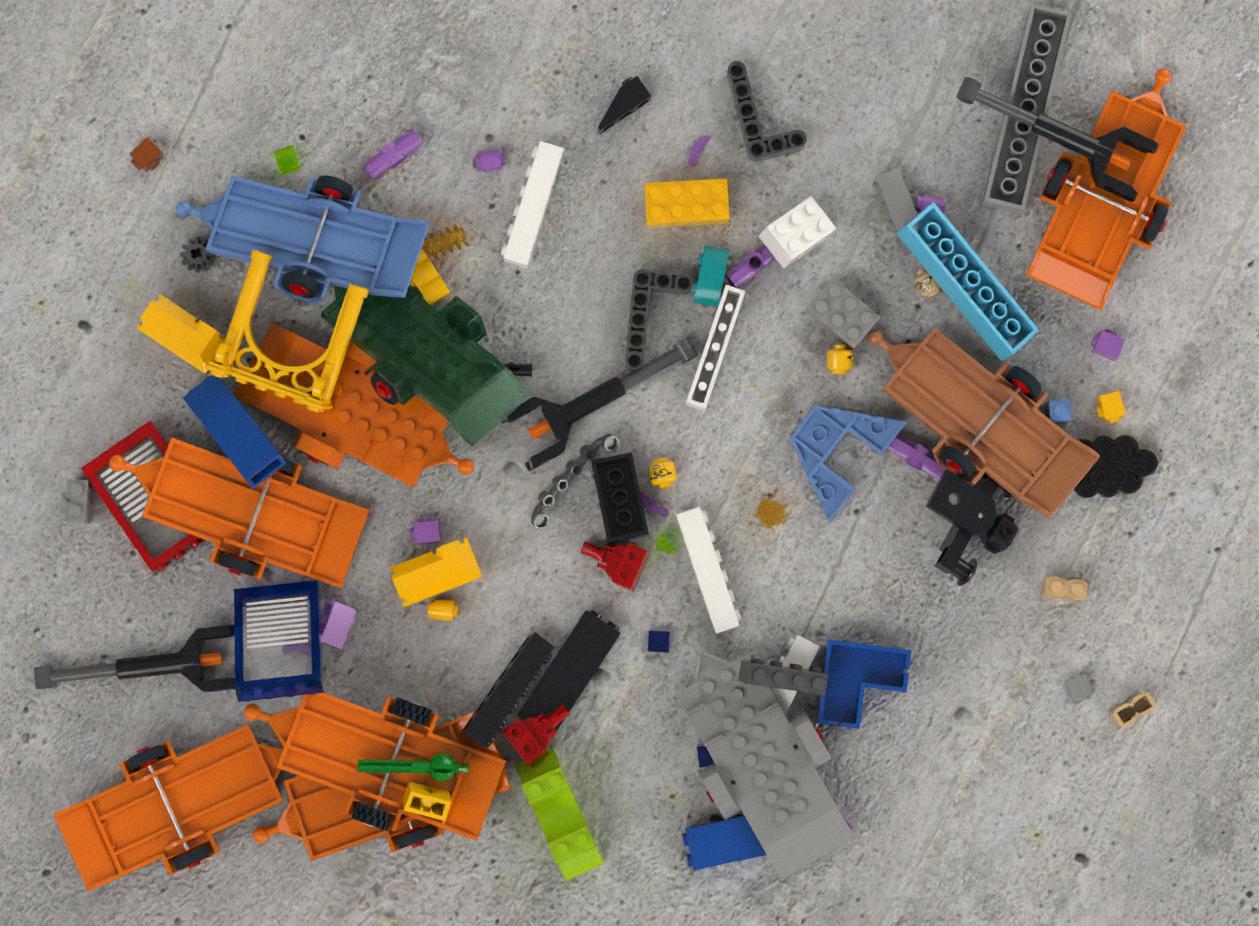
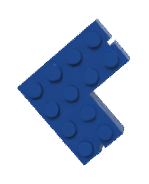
M826 640L822 672L828 674L825 695H819L816 724L837 726V722H839V727L860 729L864 688L906 693L909 673H903V670H909L912 650Z

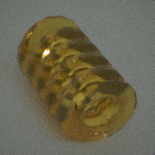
M453 224V231L445 227V234L438 230L437 238L431 233L430 241L426 237L424 239V245L430 259L433 256L436 260L439 259V252L446 256V249L451 253H454V246L461 250L462 242L467 247L469 246L462 226L459 228L456 224Z

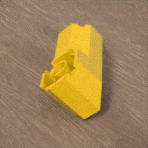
M161 294L157 295L159 300L153 299L140 317V321L143 322L142 325L137 324L136 329L208 376L210 370L205 369V366L210 361H215L217 349L221 343H224L226 337H222L221 333L203 321L198 320Z
M463 538L465 543L457 540L436 548V554L430 551L389 568L391 573L395 572L391 577L400 599L402 598V601H406L402 603L404 608L483 578L468 538Z

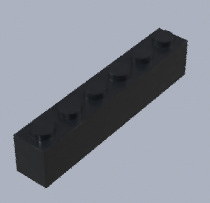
M536 632L528 635L459 735L477 749L488 748L495 740L494 734L496 731H500L505 726L507 715L509 713L512 714L518 707L516 702L520 696L524 697L529 691V683L532 680L535 681L540 675L541 670L539 669L543 663L547 664L553 656L551 652L554 646Z

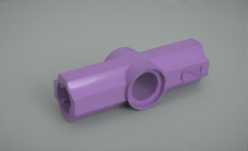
M411 129L395 142L391 141L383 146L377 155L362 166L371 179L374 180L389 168H394L401 164L407 155L423 145L413 129Z
M764 244L755 252L749 254L744 261L728 272L725 277L732 287L739 288L755 274L760 273L775 257ZM756 259L759 261L760 266L754 268L750 265L749 261Z
M900 434L897 435L887 448L905 459V462L917 470H923L935 479L940 480L943 472L946 471L936 462L931 451L918 443H912Z

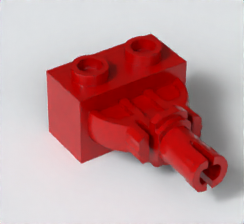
M585 541L583 546L592 551L581 548L580 553L605 563L606 565L598 562L597 567L604 569L614 584L634 592L650 553L630 543L627 546H611L606 544L605 548L612 550L610 552Z
M561 704L549 716L541 713L536 718H528L523 721L518 718L503 733L527 765L534 767L549 755L546 749L549 747L552 737L558 733L555 730L556 726L571 714Z

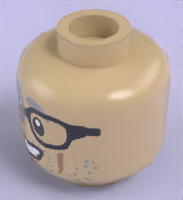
M925 268L916 272L917 277L913 283L922 297L930 299L943 291Z

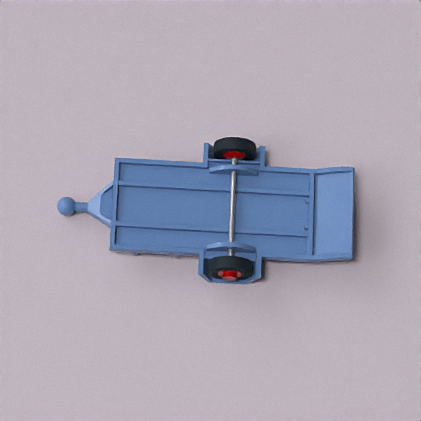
M327 175L320 176L317 181L310 178L305 194L231 176L226 193L202 208V210L193 208L186 201H181L176 205L178 216L183 218L190 215L199 217L210 229L211 235L206 246V252L227 257L228 261L235 259L247 263L251 262L252 258H250L252 249L270 254L272 259L269 268L277 270L273 285L287 297L318 304L325 298L329 284L348 288L349 283L369 289L368 294L405 298L430 224L420 219L396 218L357 208L361 191L357 190L352 194L353 188L350 184L342 179Z

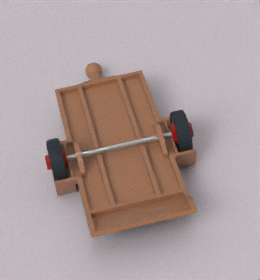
M935 327L920 343L893 346L884 339V335L880 330L874 329L868 333L867 339L871 345H879L888 352L887 355L895 374L882 391L895 400L899 408L901 406L925 424L926 429L930 428L942 438L932 450L936 462L942 468L950 471L968 484L975 485L983 474L986 473L1019 501L1050 519L1100 458L1096 451L1071 437L1038 410L1048 395L1040 393L1042 387L1038 380L1023 368L1017 366L1010 368V365L1005 362L994 375Z

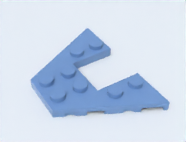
M817 405L812 408L792 434L790 440L829 522L834 519L856 490L823 464L849 431L882 456L907 422Z

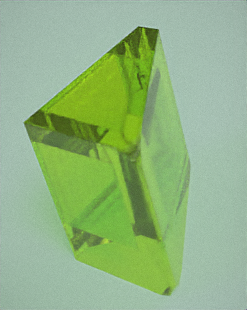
M293 145L273 152L281 175L300 170Z
M660 533L655 549L674 555L676 549Z

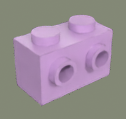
M326 600L312 639L331 647L342 649L343 645L347 642L350 626L355 621L356 610L336 601Z

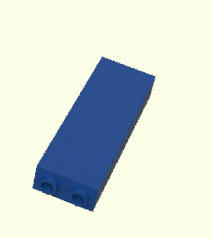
M208 376L201 384L190 390L183 397L253 489L287 463L220 377Z
M745 816L685 828L686 833H682L684 846L689 845L690 854H686L689 867L693 866L694 870L767 855Z

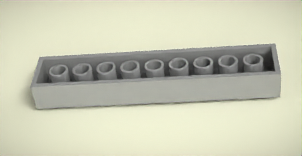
M1034 3L1031 4L1022 34L1007 102L1036 116L1039 113L1048 115L1072 13ZM1005 114L1002 117L981 205L1021 215L1026 207L1042 136L1032 132V126L1026 125Z

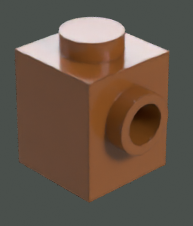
M148 137L129 153L133 158L130 162L138 170L143 168L146 172L154 170L159 165V160L164 156L161 150Z

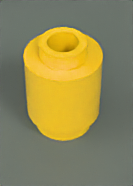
M435 599L434 601H429V618L440 621H454L455 617L458 618L459 605H456L455 600Z

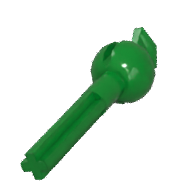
M437 753L432 756L430 761L358 759L357 772L430 774L431 778L439 782L449 781L454 776V773H460L461 771L469 773V763L461 764L460 762H454V758L447 753Z

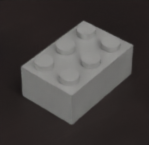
M834 277L805 310L811 318L842 344H846V347L852 351L881 318Z

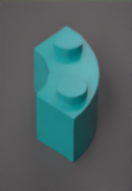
M705 246L703 254L699 253L697 265L701 266L698 282H693L691 294H695L694 303L714 307L719 306L729 250Z

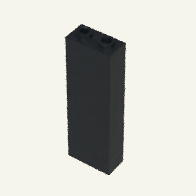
M585 610L517 714V717L525 720L536 718L541 713L549 716L561 704L570 713L621 634L618 631L619 627L610 621L606 624L600 620L602 616L594 610L590 612ZM564 720L556 726V731H558Z

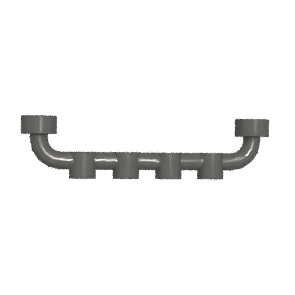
M608 433L596 439L590 446L583 445L580 449L581 456L577 461L570 460L566 464L567 472L563 476L558 475L553 478L551 490L549 492L542 491L538 495L540 502L534 508L531 516V524L541 530L548 526L549 517L542 512L545 507L553 505L555 496L560 491H565L568 488V482L573 476L581 474L583 465L588 460H593L596 457V451L601 446L608 452L615 451L619 446V439L616 436Z

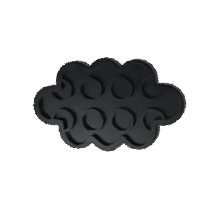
M1104 435L1097 437L1093 442L1088 439L1078 440L1096 451L1100 458L1074 488V491L1082 498H1091L1097 493L1105 498L1113 497L1118 492L1123 494L1135 493L1142 485V477L1149 476L1156 471L1158 467L1157 457L1150 450H1139L1137 441L1129 435L1119 436L1115 440Z

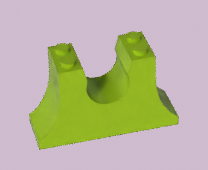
M551 748L546 750L549 755L534 767L527 765L525 761L514 766L519 775L523 791L546 837L552 856L567 881L604 864V861L554 749Z

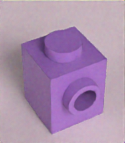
M1102 330L1098 335L1095 334L1090 345L1093 346L1092 353L1116 361L1125 339L1118 337L1117 333L1112 330Z
M419 518L418 522L413 523L414 528H410L411 540H415L416 545L441 543L440 523L438 520L430 521V518Z

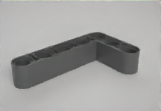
M740 61L732 62L728 66L727 78L749 159L759 162L801 151L807 141L805 133L801 130H793L764 138L746 67ZM738 68L742 71V74L734 76L731 70ZM738 88H744L746 89L747 94L744 96H739L736 93V90ZM744 107H748L752 110V114L745 116L741 110ZM754 127L757 130V134L749 135L746 129ZM793 137H800L802 144L794 145L791 139ZM773 142H780L782 149L774 150L771 144ZM758 146L762 149V154L754 155L751 149Z
M640 269L634 274L625 355V366L629 371L634 372L643 367L651 292L688 294L693 287V279L689 274ZM638 276H646L648 282L644 285L637 282ZM665 277L668 279L669 284L662 287L658 285L657 280ZM685 279L689 282V287L682 289L678 286V282ZM637 296H644L646 303L638 305L635 303V298ZM641 316L644 319V323L637 326L633 323V318ZM638 336L642 339V343L639 346H634L630 340L632 337ZM631 357H637L640 360V364L633 367L628 361Z

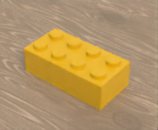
M727 178L644 183L646 228L729 224Z

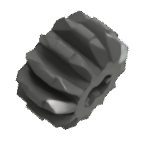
M196 237L195 243H193L189 239V247L184 244L182 245L186 252H180V256L184 258L181 261L182 264H188L187 269L191 271L194 268L196 273L200 272V267L207 271L206 264L208 263L211 266L214 264L209 258L216 257L215 254L206 252L208 240L205 239L201 243V239ZM195 252H200L202 254V257H196L195 259V256L193 254Z

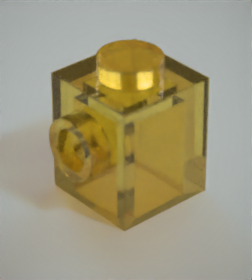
M762 497L754 518L762 521L761 525L773 529L774 526L778 527L779 523L784 524L788 512L784 511L786 506Z

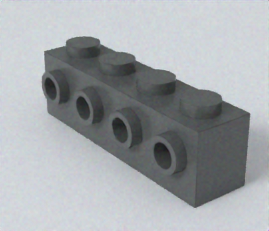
M751 658L750 661L741 660L738 677L740 682L825 695L828 674L821 672L822 668L809 666L808 670L802 669V665L792 663L788 667L782 666L783 663L778 661H770V664H767L758 658Z

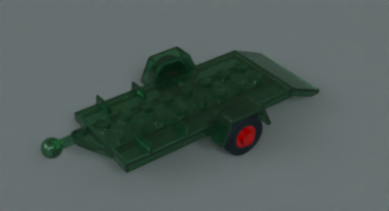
M334 285L335 301L321 311V317L335 328L347 288ZM409 287L405 298L370 294L367 295V298H364L350 341L376 361L364 374L367 376L370 372L375 371L370 379L372 387L379 397L388 404L395 405L400 402L401 405H404L417 395L447 419L468 444L474 446L531 396L506 365L477 343L487 335L482 318L479 313L459 297L455 296L438 311L423 299L422 293L417 295Z

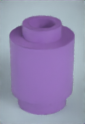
M499 149L481 151L480 154H475L477 171L502 170V166L505 165L504 153H500Z
M923 194V196H917L915 209L920 212L934 202L944 214L946 203H943V198Z

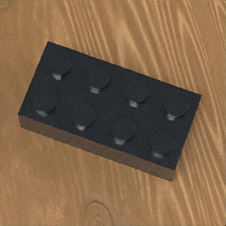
M632 452L591 460L607 543L611 544L649 536Z

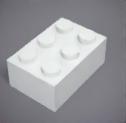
M811 196L768 225L759 235V238L784 269L826 240L837 228Z

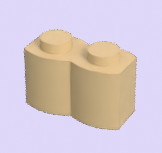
M1049 577L1042 581L1041 595L1049 599L1062 597L1072 602L1086 599L1088 584L1077 579L1066 581L1060 577Z
M1149 692L1139 693L1131 697L1126 704L1113 708L1109 716L1116 727H1125L1135 722L1138 716H1144L1152 712L1156 707V703Z

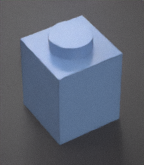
M1070 400L1048 401L1046 403V417L1055 424L1070 422Z

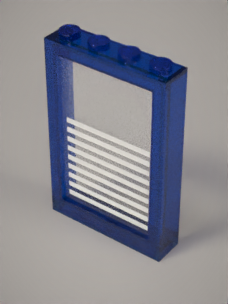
M318 580L234 589L235 691L238 702L324 693L321 596Z

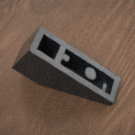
M638 76L635 78L629 77L621 83L622 86L598 126L600 134L651 101L650 93Z

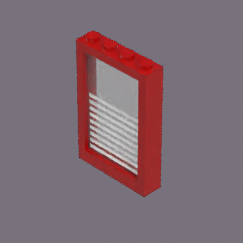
M149 421L81 469L149 569L159 573L169 566L168 562L173 559L179 560L186 555L185 551L191 546L194 549L204 541L188 533L141 517L149 496L133 473L125 470L115 472L109 466L111 457L115 455L123 456L126 462L136 466L164 457L168 444L154 423Z

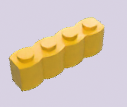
M421 248L410 285L412 288L417 287L420 291V294L417 296L422 304H428L431 308L450 296L451 293Z

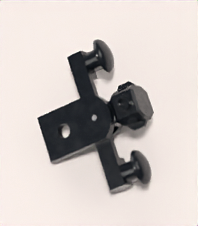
M946 470L943 472L925 507L952 523L948 534L939 548L942 553L935 567L946 574L949 573L958 579L957 585L962 586L972 579L977 569V560L975 558L968 563L960 558L970 538L979 535L985 549L992 554L1005 551L1011 545L1019 529L1017 524L1014 523V518L1006 513L996 516V506L992 499L998 487L1005 491L1004 497L1006 498L1013 496L986 473L975 485L971 486ZM950 494L957 496L958 502L956 505L950 503Z

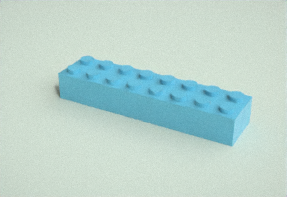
M934 202L922 209L896 232L898 237L1001 361L1013 355L1039 331Z

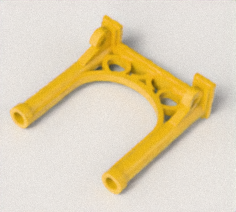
M252 249L250 255L252 259L225 341L219 345L215 361H210L209 364H206L205 369L210 370V374L222 378L223 376L228 378L231 375L236 377L235 381L248 384L250 382L255 384L254 388L262 391H267V389L275 391L274 395L286 398V396L294 398L293 402L308 405L307 409L319 413V411L330 410L333 408L331 397L364 298H367L369 289L349 283L329 346L319 359L299 367L279 364L271 360L259 349L252 335V317L272 259V255ZM245 335L249 347L240 350ZM247 352H253L257 357V364L253 368L245 366L242 362V357ZM263 362L266 363L264 367L268 369L270 378L254 373L262 368ZM325 362L321 376L319 377L314 368L320 366ZM307 371L313 377L311 387L306 388L298 383L300 373ZM291 372H294L291 379L294 387L279 382L280 378L285 375H291Z

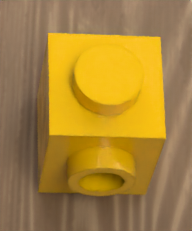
M1120 391L1096 398L1098 404L1095 407L1098 418L1102 419V422L1108 421L1109 424L1121 421V417L1126 415Z

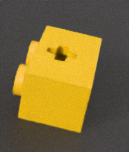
M409 781L402 802L404 811L445 821L451 805V797L448 791Z

